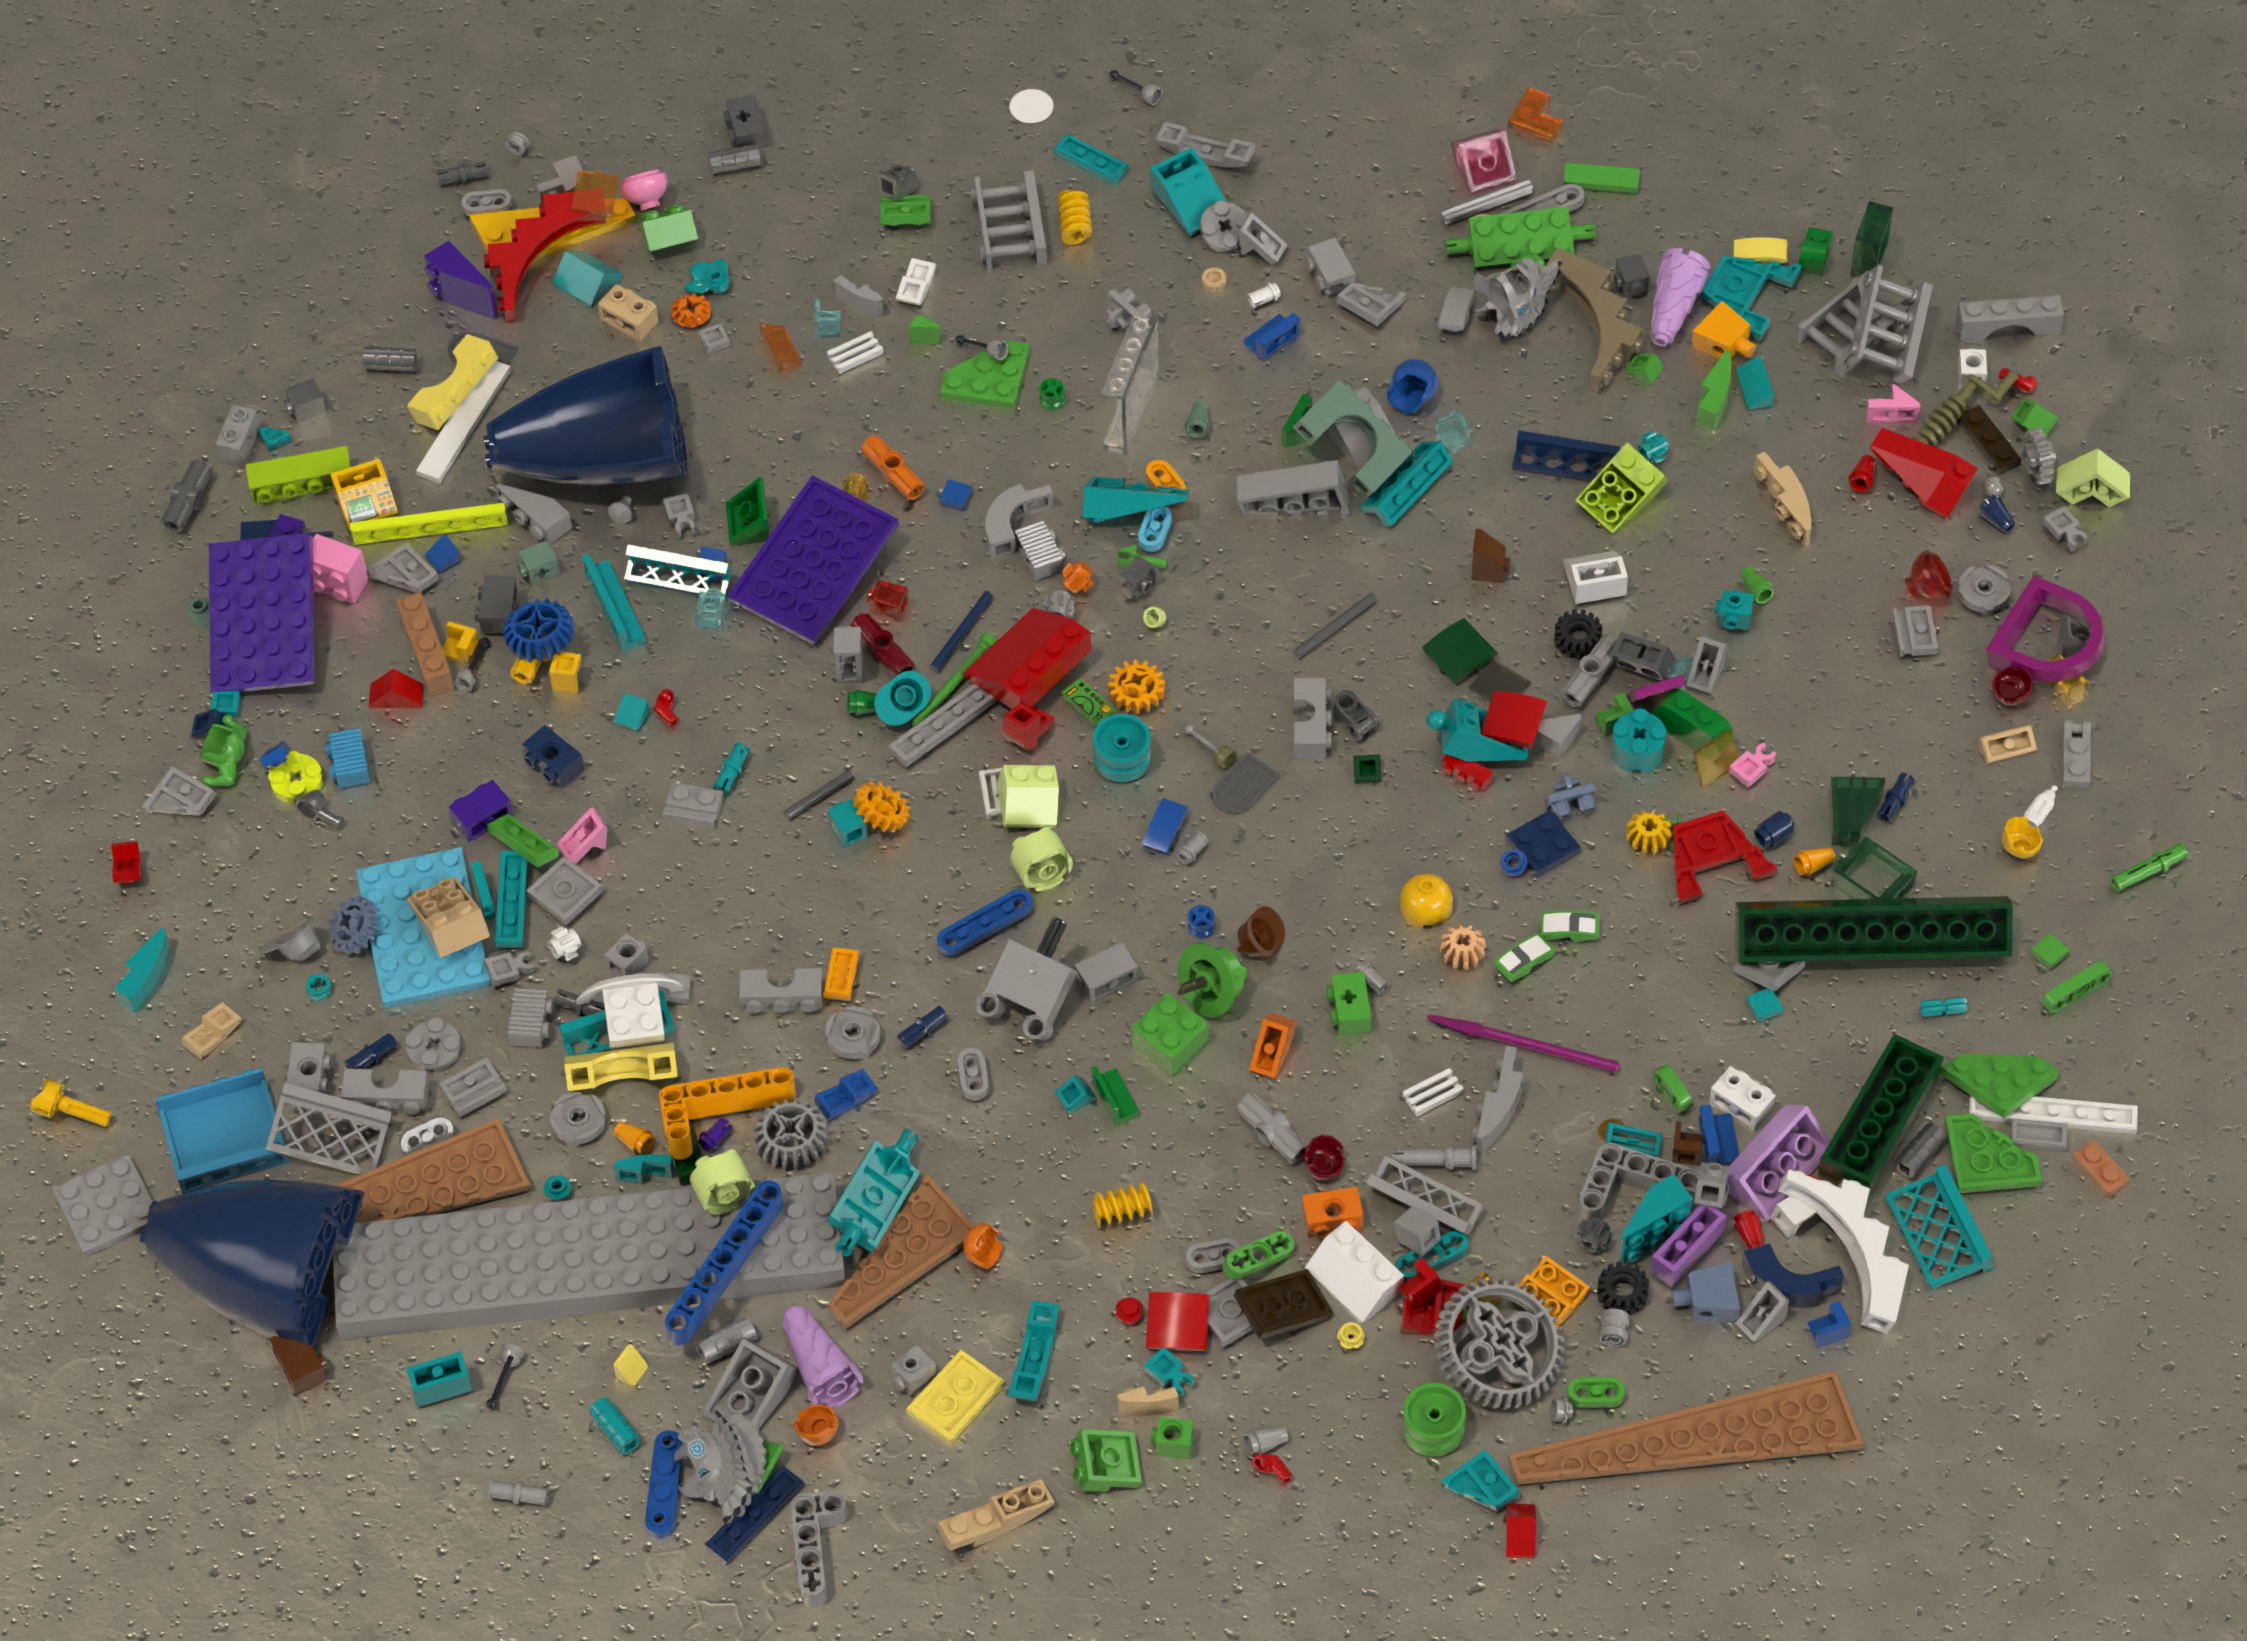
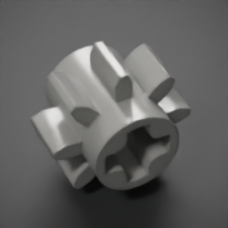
M1056 590L1052 596H1045L1043 611L1073 618L1076 608L1074 607L1075 600H1071L1072 597L1068 592Z

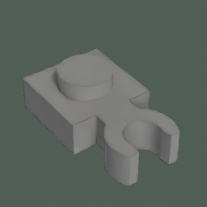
M688 493L663 499L669 524H675L677 537H682L681 530L683 528H689L691 534H695V525L692 520L695 519Z
M2065 506L2043 518V524L2058 541L2063 538L2067 540L2066 545L2069 550L2075 551L2076 543L2074 540H2078L2082 545H2086L2087 535L2079 530V521Z
M509 952L484 959V966L492 986L519 980V973L532 974L535 971V963H523L530 960V952H522L517 958H512Z

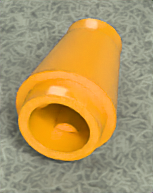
M1831 847L1800 850L1793 857L1796 872L1799 875L1810 876L1830 863L1835 862V853Z
M623 1121L619 1122L614 1129V1136L636 1155L649 1154L655 1145V1137L650 1130Z

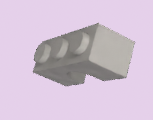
M1294 678V715H1307L1311 717L1308 721L1294 722V758H1326V748H1331V732H1326V726H1331V710H1326V704H1331V688H1326V678Z
M822 968L794 969V979L786 987L771 985L767 969L740 970L739 1000L741 1012L759 1013L761 1011H775L784 1013L787 1011L813 1012L815 1010H823Z
M344 1069L341 1098L390 1112H404L410 1115L426 1113L430 1086L427 1070H399L397 1082L393 1086L383 1089L375 1086L372 1069Z

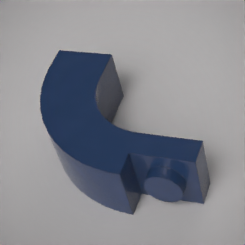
M1771 1244L1746 1250L1743 1253L1742 1267L1754 1288L1759 1292L1766 1282L1770 1281L1789 1300L1788 1307L1810 1308L1819 1306L1821 1294L1830 1295L1842 1287L1844 1274L1840 1265L1812 1274H1797L1787 1270L1779 1263Z

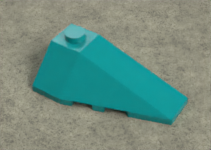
M1092 476L1084 486L1083 517L1089 518L1091 522H1104L1105 519H1112L1187 501L1190 496V490L1168 486H1156L1154 489H1149V485L1143 482L1125 485V479Z

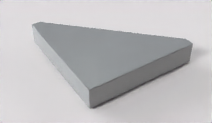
M1780 961L1758 962V965H1745L1736 962L1734 964V973L1772 991H1776L1805 968V961H1795L1792 963H1780Z

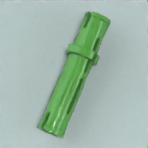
M2178 843L2163 852L2157 851L2153 853V857L2111 876L2110 881L2113 888L2120 892L2155 873L2168 871L2170 866L2188 858L2186 847L2182 843Z

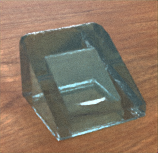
M1675 658L1667 679L1681 675L1684 677L1685 683H1687L1694 658Z

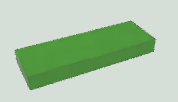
M1566 162L1563 186L1577 184L1582 189L1638 194L1640 169Z
M506 814L487 824L488 832L537 868L559 857L558 849L510 814Z

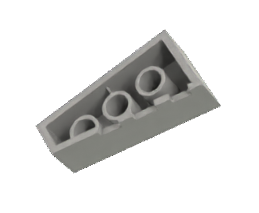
M1338 460L1237 476V502L1243 516H1277L1279 511H1285L1291 515H1301L1302 511H1317V515H1328V511H1341V515H1350L1349 488Z

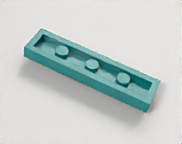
M501 851L495 933L496 948L523 947L528 861L515 851Z

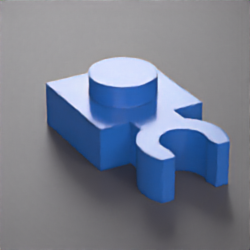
M282 740L276 746L267 749V752L262 754L260 761L265 768L271 764L275 768L288 760L286 756L289 754L290 748Z

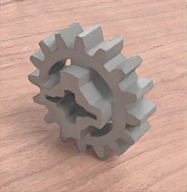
M2041 428L2026 430V433H2024L2022 458L2026 464L2027 472L2032 474L2036 484L2050 483L2054 479L2052 474L2055 468L2054 462H2057L2051 440L2046 439V435L2042 432Z

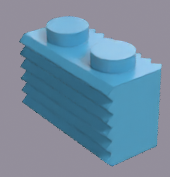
M355 728L329 733L330 742L325 743L328 759L333 758L334 764L329 765L331 780L337 779L340 789L348 788L349 786L353 787L354 785H364L365 783L369 784L370 778L361 729Z

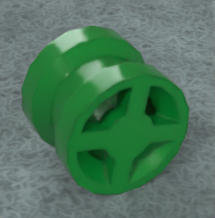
M1049 378L1040 384V404L1044 409L1054 411L1063 407L1065 403V387L1060 380Z

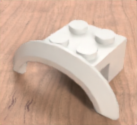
M662 974L620 976L589 986L577 998L576 1005L590 1003L594 997L603 993L610 1051L665 1044L658 986L668 988L671 992L684 991V986L675 979Z

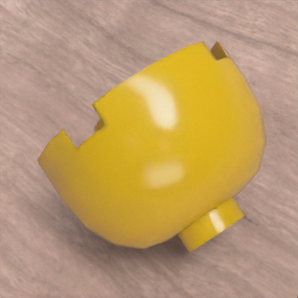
M1423 873L1414 876L1405 883L1401 890L1399 900L1401 915L1408 923L1418 928H1424V925H1432V928L1440 926L1452 914L1453 895L1450 886L1444 879L1435 874Z

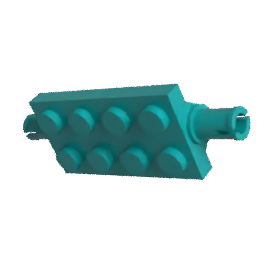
M903 1130L896 1145L884 1146L876 1140L871 1144L826 1219L828 1223L843 1233L835 1245V1250L838 1253L845 1246L841 1253L842 1256H850L857 1243L871 1253L876 1249L919 1176L920 1171L913 1167L910 1161V1152L919 1139L916 1133L913 1134L911 1140L908 1139L913 1132L912 1130Z

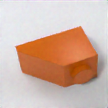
M1270 1013L1263 1019L1249 1070L1274 1079L1277 1077L1290 1048L1297 1024L1296 1020L1275 1013Z

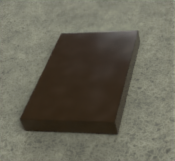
M1308 1269L1236 1289L1233 1295L1259 1340L1331 1319L1334 1314Z

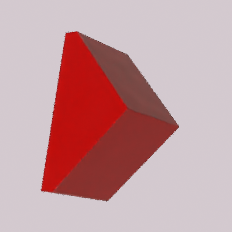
M392 669L371 683L368 706L369 708H422L423 683Z
M1508 1503L1506 1505V1558L1535 1559V1504Z

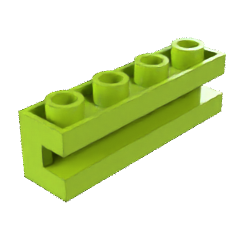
M347 446L245 464L253 504L266 503L271 500L292 498L298 495L334 489L330 473L351 467Z

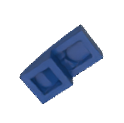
M1163 798L1152 818L1142 845L1169 854L1176 833L1180 832L1189 807Z
M864 1069L840 1078L839 1085L815 1094L814 1102L829 1121L867 1100L877 1092L878 1088Z

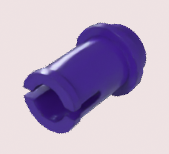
M720 1117L707 1132L703 1131L698 1139L700 1146L706 1151L717 1149L718 1143L733 1130L731 1124L726 1127L729 1121L724 1117Z

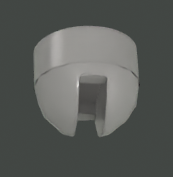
M1991 477L1982 482L1983 492L1986 497L1995 495L1999 498L2003 494L2004 486L2001 478Z

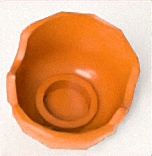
M980 1223L971 1228L963 1242L966 1259L984 1269L993 1267L1003 1249L1002 1243L996 1238V1234L1000 1232L986 1223Z
M817 1404L799 1411L797 1422H793V1426L803 1442L811 1446L823 1445L828 1443L836 1434L839 1419L832 1408L823 1404Z

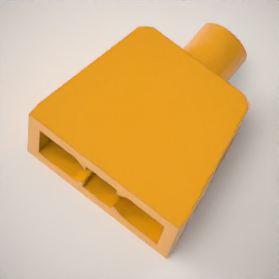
M1723 301L1693 330L1691 346L1720 359L1725 350L1730 351L1732 359L1737 352L1749 358L1756 349V345L1749 341L1751 327L1749 323Z

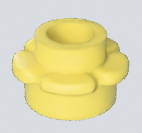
M1349 1322L1344 1324L1337 1333V1339L1345 1349H1357L1364 1343L1365 1333L1356 1323Z

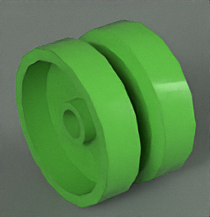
M1427 1383L1416 1387L1407 1396L1403 1405V1436L1408 1446L1416 1453L1427 1457H1442L1452 1453L1461 1444L1465 1435L1466 1405L1461 1395L1452 1387L1441 1383Z

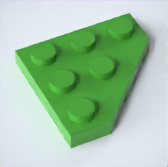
M1005 340L1009 346L1005 359H993L985 350L948 370L944 374L940 389V399L1015 409L1030 352V343Z
M1959 1054L1942 1067L1941 1075L2002 1118H2006L2059 1078L2060 1071L2039 1056Z
M1973 1113L1945 1116L1944 1124L1956 1185L1960 1193L2038 1187L2042 1185V1176L2036 1155L2030 1151L2025 1152L2016 1146L2012 1139L1997 1129L1992 1130L1983 1124L1982 1119Z

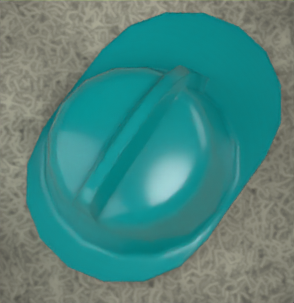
M906 671L897 675L876 694L874 708L878 718L892 726L908 722L929 703L931 686L927 678L918 672Z

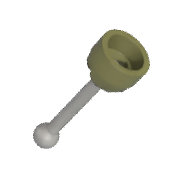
M1191 724L1184 726L1183 731L1185 734H1191L1215 752L1214 760L1223 769H1228L1234 764L1237 759V752L1229 746L1217 748L1197 733Z

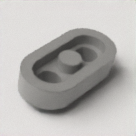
M503 189L469 192L461 200L463 212L467 216L509 211L512 207L511 195Z
M967 1048L961 1051L957 1058L961 1090L967 1099L977 1101L983 1099L989 1091L985 1057L980 1050ZM971 1063L975 1064L974 1067H968L967 1065ZM973 1087L980 1088L978 1090H971Z
M440 1115L428 1118L405 1129L400 1134V1148L410 1155L449 1139L453 1136V1125L447 1118ZM436 1125L442 1126V1130L439 1133L433 1132ZM412 1136H416V1143L413 1145H409V1138Z
M1230 1238L1194 1244L1186 1252L1187 1267L1195 1273L1223 1270L1222 1264L1226 1259L1223 1255L1229 1254L1241 1248L1237 1241ZM1197 1259H1203L1204 1262H1203V1263H1197L1196 1260H1197Z

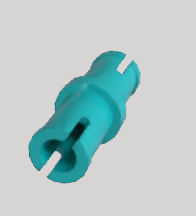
M735 742L728 759L723 761L721 765L722 771L713 785L714 790H718L720 787V791H723L724 795L729 793L735 778L740 776L742 772L741 766L750 752V748L747 745L742 750L744 744Z

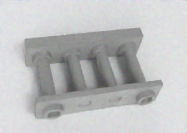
M1034 170L1024 171V182H1020V185L981 189L979 177H974L975 187L970 188L972 203L977 202L983 245L979 246L981 261L986 260L987 270H992L991 257L1021 253L1035 254L1037 264L1047 263L1046 244ZM1021 195V197H1026L1027 200L1023 201V204L984 208L983 199ZM1018 214L1029 216L1030 219L1022 224L988 228L986 218ZM1023 233L1033 237V240H1029V243L990 247L989 237Z
M1877 265L1870 271H1867L1863 278L1864 291L1853 339L1847 348V354L1849 355L1847 364L1852 366L1862 358H1866L1892 368V371H1894L1892 381L1903 384L1913 377L1933 285L1922 282L1915 288H1906L1882 279L1883 266ZM1878 288L1908 299V302H1910L1908 311L1904 312L1875 301ZM1873 311L1903 322V334L1898 335L1871 325ZM1868 334L1896 344L1899 348L1898 357L1895 359L1866 348Z
M1866 272L1860 277H1855L1847 288L1809 319L1805 318L1802 320L1797 328L1798 344L1801 345L1811 337L1835 355L1834 371L1841 377L1860 361L1852 366L1848 365V346L1841 348L1819 330L1829 323L1852 341L1855 330L1836 316L1846 309L1856 318L1858 317L1860 307L1853 303L1860 297L1856 279L1864 277ZM1877 294L1878 302L1904 312L1908 311L1910 302L1906 299L1898 305H1892ZM1884 316L1881 319H1872L1870 323L1893 333H1896L1904 326L1903 322L1888 316ZM1868 334L1865 347L1875 350L1885 340Z

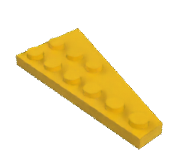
M625 198L604 200L606 211L605 224L584 227L566 234L551 243L535 260L637 222L636 215ZM539 207L473 214L469 215L472 226L488 253L487 244L512 242L511 229H516L515 219L540 217Z

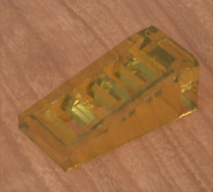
M2057 654L2045 661H2057L2064 658ZM2081 674L2063 681L2048 682L2068 707H2072L2090 696L2089 682Z

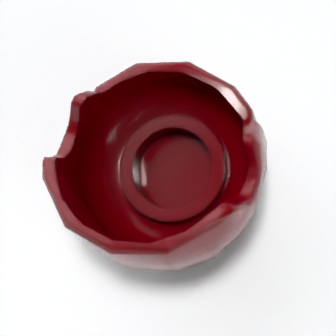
M2008 666L1998 672L1992 681L1993 695L2000 703L2007 706H2018L2026 702L2033 691V676L2025 667L2014 668Z
M1320 1135L1313 1138L1306 1147L1303 1156L1307 1172L1318 1180H1331L1339 1176L1346 1162L1343 1154V1144L1330 1135Z

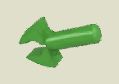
M1137 545L1128 546L1118 551L1119 558H1129V560L1117 559V566L1121 570H1124L1139 555L1137 553ZM1141 556L1158 568H1165L1167 565L1165 558Z

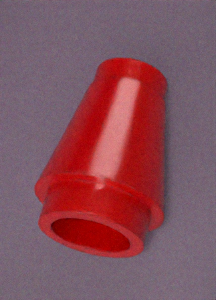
M1862 456L1849 475L1850 487L1857 492H1866L1874 484L1876 461L1872 456Z
M1754 1210L1744 1211L1733 1218L1735 1222L1733 1227L1748 1250L1765 1245L1760 1216L1756 1215Z

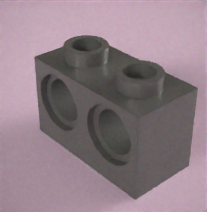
M1624 632L1620 633L1611 652V656L1618 667L1660 681L1667 679L1675 661V657L1669 647Z

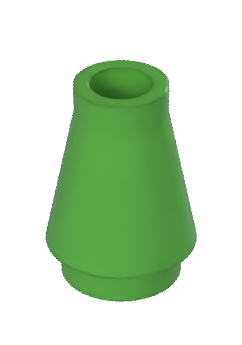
M1747 567L1741 572L1740 576L1745 583L1748 593L1754 594V602L1764 604L1773 597V584L1760 575L1753 567Z

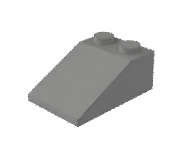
M1364 387L1354 392L1361 401H1365L1371 406L1372 412L1379 419H1383L1389 424L1391 431L1395 434L1380 404L1368 389ZM1350 422L1332 424L1325 432L1356 471H1358L1365 464L1370 454V443L1367 435L1360 427Z
M742 1339L702 1414L715 1422L714 1411L720 1410L729 1420L733 1414H742L745 1420L751 1421L753 1427L759 1430L787 1395L799 1373V1368L761 1345Z

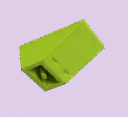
M1626 443L1575 501L1614 534L1645 507L1669 480L1629 443Z

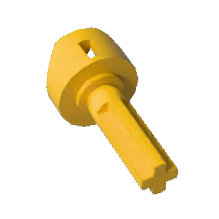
M45 1077L43 1091L31 1101V1112L50 1119L60 1110L61 1112L106 1127L112 1116V1112L64 1096V1084Z

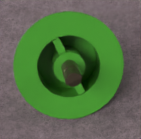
M1205 943L1190 945L1183 951L1178 962L1177 975L1180 990L1177 994L1183 995L1191 1008L1200 1015L1208 1018L1219 1017L1230 1009L1233 1000L1241 994L1244 980L1247 978V970L1225 946L1214 948Z

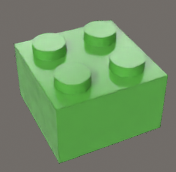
M1166 993L1131 1027L1132 1046L1172 1076L1209 1040V1023L1169 993Z

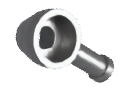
M312 790L303 794L295 802L297 811L309 820H315L318 817L331 824L337 830L343 824V817H338L323 808L325 797L318 790Z

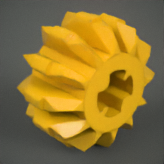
M1643 809L1640 815L1633 814L1631 821L1626 825V839L1628 843H1632L1633 850L1641 848L1643 855L1647 851H1651L1655 855L1658 849L1664 850L1667 843L1671 840L1670 821H1665L1664 813L1657 816L1654 809L1648 814Z

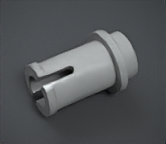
M1197 831L1185 845L1178 847L1176 857L1185 865L1193 863L1196 860L1195 856L1208 845V838L1202 832Z
M1361 962L1354 971V973L1364 971L1366 984L1377 995L1381 994L1387 988L1386 986L1389 985V982L1373 969L1371 962Z

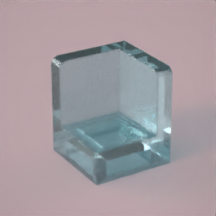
M815 300L814 305L816 338H841V311H821L820 300Z
M1458 409L1435 420L1436 441H1441L1449 455L1470 446L1471 428Z

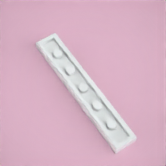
M496 361L452 413L417 468V476L438 484L441 483L510 374L511 369L509 365Z
M1971 1095L1969 1097V1114L1973 1113L1982 1121L2011 1123L2012 1119L2067 1123V1128L2125 1134H2136L2138 1106L2034 1096L2006 1118H2002Z

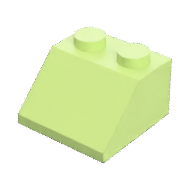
M1003 765L997 781V789L1004 827L1056 828L1059 785L1055 765Z

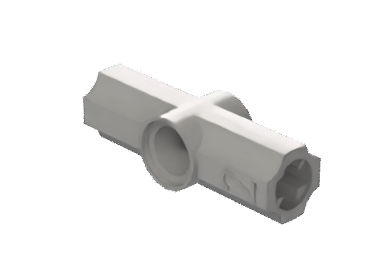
M1609 636L1606 638L1601 637L1590 654L1581 659L1578 670L1560 694L1567 705L1573 708L1576 706L1580 707L1591 691L1601 685L1603 675L1614 662L1611 652L1616 644V640Z
M1248 1093L1236 1106L1237 1112L1254 1128L1259 1140L1268 1147L1272 1145L1291 1165L1301 1162L1308 1145L1291 1129L1287 1118L1279 1111L1273 1112L1255 1093Z

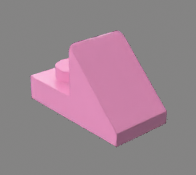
M1892 384L1890 399H1868L1866 423H1918L1920 403L1895 384Z
M591 807L559 840L557 845L564 856L576 865L592 847L606 849L607 826L595 808Z

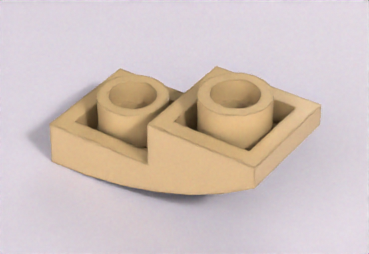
M1144 1386L1137 1389L1129 1388L1117 1395L1118 1411L1122 1414L1138 1416L1168 1413L1179 1410V1396L1175 1387L1158 1389L1151 1395H1147Z

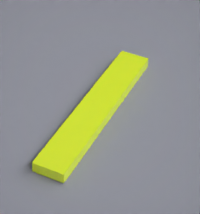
M505 503L352 522L350 523V531L353 545L506 526L508 521Z

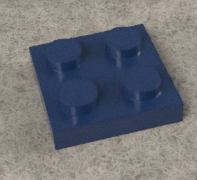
M1551 810L1506 834L1508 844L1513 849L1520 850L1525 854L1528 861L1527 867L1536 878L1581 853V846Z

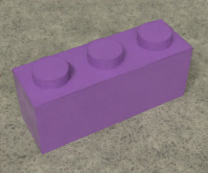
M1700 1204L1652 1256L1650 1273L1673 1289L1725 1232L1727 1216L1713 1206Z

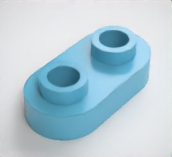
M1162 506L1147 510L1138 533V543L1143 550L1154 552L1161 549L1164 545L1172 523V513L1168 507Z

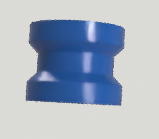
M1197 905L1190 909L1188 913V931L1194 938L1205 939L1213 934L1215 929L1213 910L1206 905Z

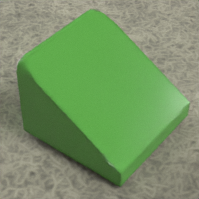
M919 314L908 327L909 340L911 342L939 343L941 341L940 325Z
M1639 353L1633 357L1624 371L1626 374L1645 383L1653 384L1663 370V365L1657 354Z

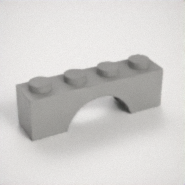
M2060 295L1962 302L1958 305L1956 325L1960 341L1985 340L1993 331L2011 325L2025 326L2031 329L2035 336L2061 334L2064 313Z

